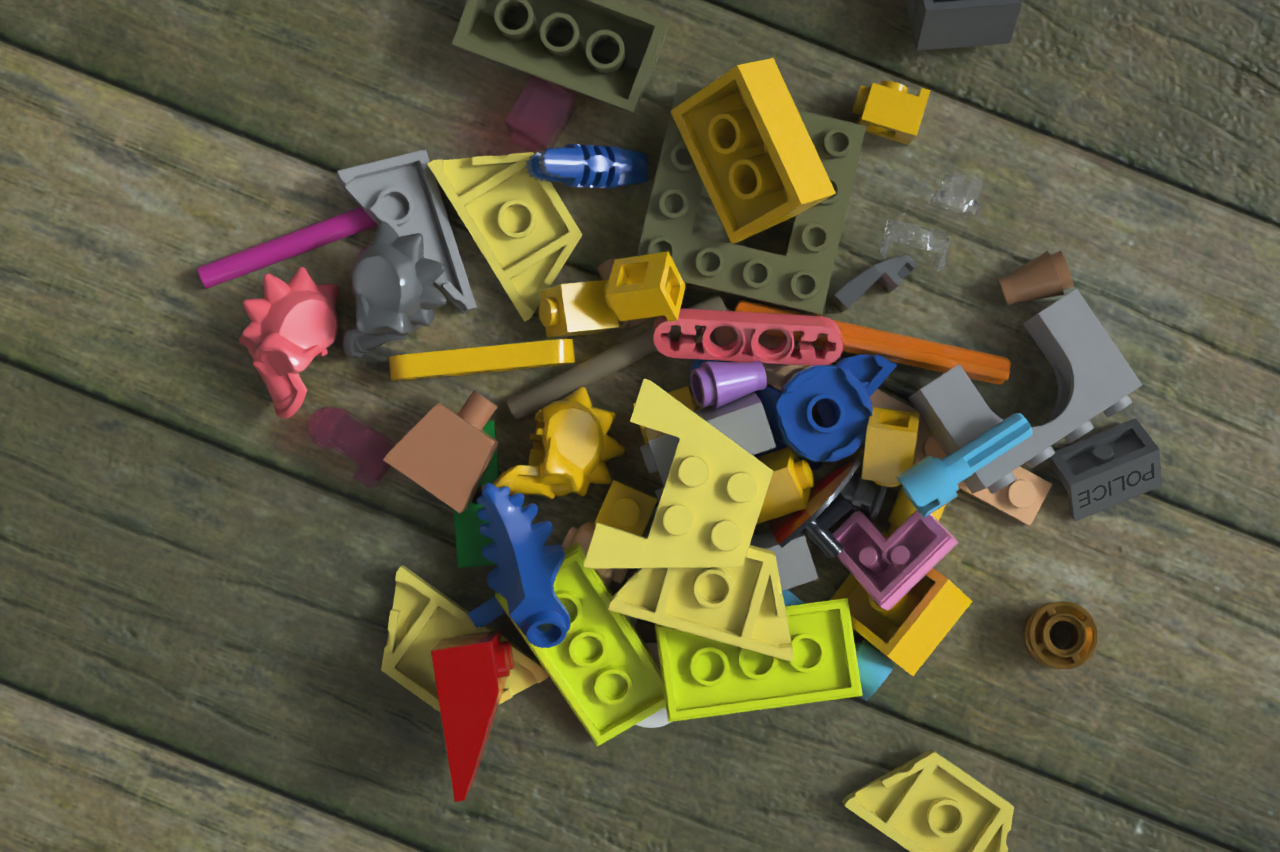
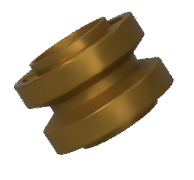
M1067 601L1052 602L1039 606L1028 616L1023 629V640L1028 653L1039 664L1052 669H1073L1086 663L1094 654L1098 644V629L1090 613L1078 604ZM1056 622L1064 623L1071 633L1070 642L1063 649L1055 647L1049 637L1050 629Z

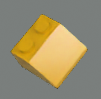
M882 533L887 539L889 538L887 534ZM934 568L890 610L880 607L852 574L847 577L830 599L848 598L852 628L912 676L915 675L973 602L949 579Z

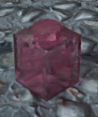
M532 76L505 119L508 131L513 133L510 140L523 150L533 152V154L537 148L545 151L547 148L554 147L577 109L576 97L553 83Z

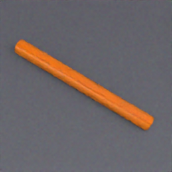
M746 300L738 301L734 309L735 312L814 316ZM833 320L841 330L843 339L842 351L882 356L892 362L946 373L960 364L970 379L998 385L1004 384L1010 374L1011 362L1006 357ZM767 329L762 332L763 334L786 338L785 334L778 329ZM793 331L794 340L798 341V339H801L800 332ZM818 334V338L816 341H813V344L823 346L828 341L827 334Z

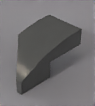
M909 255L891 258L878 263L848 282L829 301L842 313L875 282L887 293H890L902 283L903 279L917 264Z

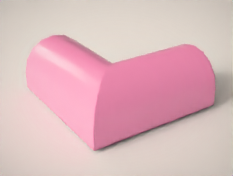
M861 510L855 511L832 534L843 546L842 551L837 555L838 559L878 605L885 610H890L958 544L955 537L932 514L923 518L917 510L888 539Z

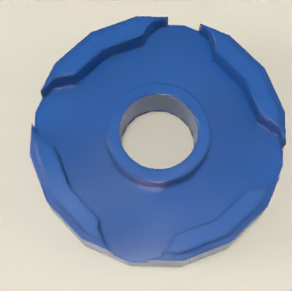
M815 365L795 373L781 387L775 402V426L782 442L795 455L812 462L837 461L853 454L866 440L869 417L872 416V402L865 386L851 372L834 366ZM819 400L830 402L835 409L834 422L826 428L818 426L812 418V408Z

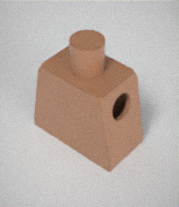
M475 390L458 413L444 403H437L392 448L383 460L458 513L465 512L473 500L499 441L482 430L498 406Z

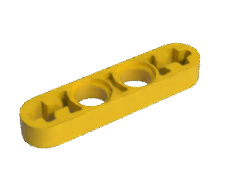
M573 339L535 341L388 357L391 381L451 377L562 366L575 363Z

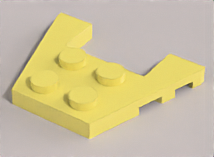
M643 379L630 422L678 437L679 442L648 537L597 522L583 567L590 569L743 567L773 470L655 383Z

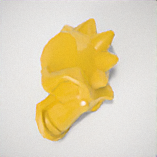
M583 386L563 400L552 401L535 415L534 420L537 421L535 434H529L528 439L533 441V449H530L528 466L517 465L501 473L492 484L497 488L508 486L510 488L509 495L522 493L523 495H539L549 499H554L555 496L566 497L572 492L583 497L586 495L590 483L611 484L612 478L605 462L622 456L625 453L624 447L607 435L616 418L615 412L593 407L589 394Z

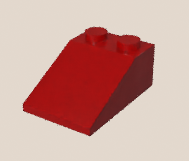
M500 630L444 638L431 650L455 802L465 801L475 781L507 677L510 676V670L514 669L511 643L509 640L502 641Z

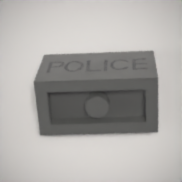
M1136 418L1055 451V454L1049 458L1050 467L1067 490L1070 516L1074 521L1162 486L1160 449Z

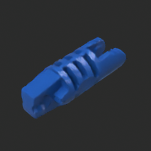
M567 144L564 148H547L545 151L537 152L530 156V159L526 161L527 166H525L527 173L530 174V177H534L535 180L563 182L566 187L613 189L615 187L639 185L648 182L647 154L615 146Z

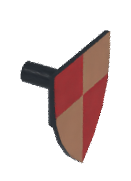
M858 459L838 468L817 481L814 487L811 488L807 508L767 521L781 548L801 531H804L829 560L836 557L842 551L843 546L828 529L853 508L842 495L841 490L859 467L861 462Z

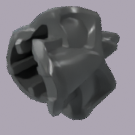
M382 221L372 243L360 251L352 268L351 276L353 284L351 291L352 294H355L357 300V327L345 332L343 338L344 352L349 358H361L364 353L390 341L406 340L407 335L413 333L419 327L429 326L434 320L433 309L446 304L444 295L433 286V283L445 271V266L441 262L424 258L422 234L416 233L399 237L397 232L387 222Z

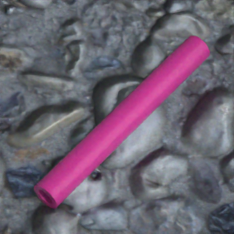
M361 207L199 266L198 273L203 285L208 289L378 225Z

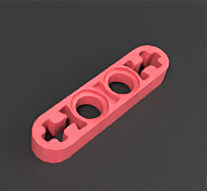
M680 308L678 321L668 322L665 315L658 316L653 327L655 347L660 353L671 358L754 362L759 360L761 363L815 366L829 365L835 362L843 350V339L839 326L832 319L823 316ZM672 325L681 326L682 334H680L679 341L670 340L669 332ZM696 325L703 326L702 343H696ZM719 326H728L733 328L738 335L733 343L721 346L712 342L710 334ZM774 328L782 331L786 338L782 345L777 348H766L758 341L761 333L767 329ZM793 331L800 332L801 339H798L799 349H793L795 345ZM818 334H827L828 341L824 343L823 349H815L813 341L817 340Z

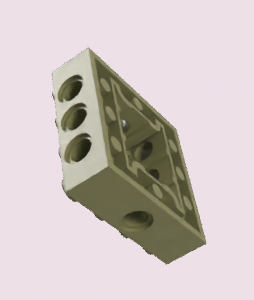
M678 82L671 110L702 90L703 87ZM798 110L836 194L795 216L792 229L787 236L785 244L788 245L786 256L692 234L704 183L670 113L637 256L668 251L686 284L685 289L710 295L719 293L720 297L731 300H746L821 316L825 306L867 126Z

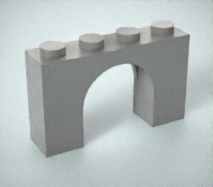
M1078 289L1070 292L1023 323L1054 370L1058 385V395L1053 412L1041 426L1031 427L1033 431L1032 436L964 480L972 494L988 488L991 494H994L1016 480L1012 473L1013 470L1025 462L1031 469L1055 454L1051 445L1063 437L1069 443L1080 438L1094 428L1090 419L1101 412H1104L1108 418L1132 403L1128 394L1142 386V383ZM960 364L908 397L946 455L959 450L1004 421L988 407Z
M755 392L715 410L707 406L693 411L751 455L776 447L762 402ZM646 427L644 431L648 444L640 446L649 474L658 471L664 486L679 438ZM663 488L655 490L658 501H660ZM771 529L752 536L750 545L775 552L782 591L818 579L806 538L802 531L783 548L778 544Z

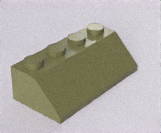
M467 0L451 45L634 114L652 77L668 33V20L615 0Z

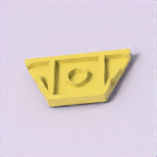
M533 152L502 156L490 155L463 159L432 160L427 163L520 316L526 322L532 317L541 301L540 291L550 288L583 234L552 183L545 180H535L534 177H530V174L527 173V168H525L527 166L526 161L530 159V156L534 155Z
M749 545L743 567L639 568L614 594L609 603L608 610L790 662L793 660L794 653L776 555L771 550Z
M403 565L396 572V588L393 607L390 610L387 628L389 633L387 646L384 648L381 671L440 712L431 650L444 638L494 631V629L488 625L476 628L468 616L470 612ZM501 635L502 641H508V639ZM511 641L514 669L510 670V676L507 677L499 704L526 688L546 680L549 676L539 661Z
M933 749L924 752L848 794L842 801L846 808L910 852H1008L1006 839L1008 832L1011 830L1014 806Z

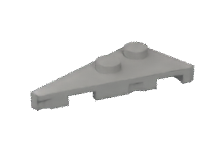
M426 149L338 170L336 179L339 185L378 226L382 221L387 222L397 232L399 237L416 233L422 234L424 258L441 262L445 266V271L433 284L462 314L473 311L477 306L435 176L427 164L430 160Z

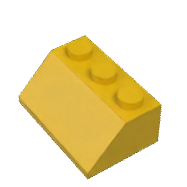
M774 58L735 66L670 111L731 244L740 242L801 214L836 194Z

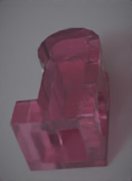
M324 407L318 409L312 415L309 422V433L312 440L324 448L337 449L357 463L360 467L353 478L368 488L377 487L391 467L383 459L396 443L343 408Z

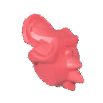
M300 267L288 284L270 273L264 275V298L246 299L243 301V307L252 322L243 330L242 335L238 339L239 344L245 346L253 358L252 365L261 375L272 397L273 407L277 416L286 419L293 416L302 406L307 393L299 373L304 371L318 354L322 357L328 354L326 348L336 340L339 328V318L335 308L339 292L338 285H316L305 267Z

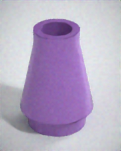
M759 360L754 362H703L701 368L691 371L690 376L691 389L697 405L700 408L709 406L712 410L718 409L754 391L763 390L767 386L765 368Z

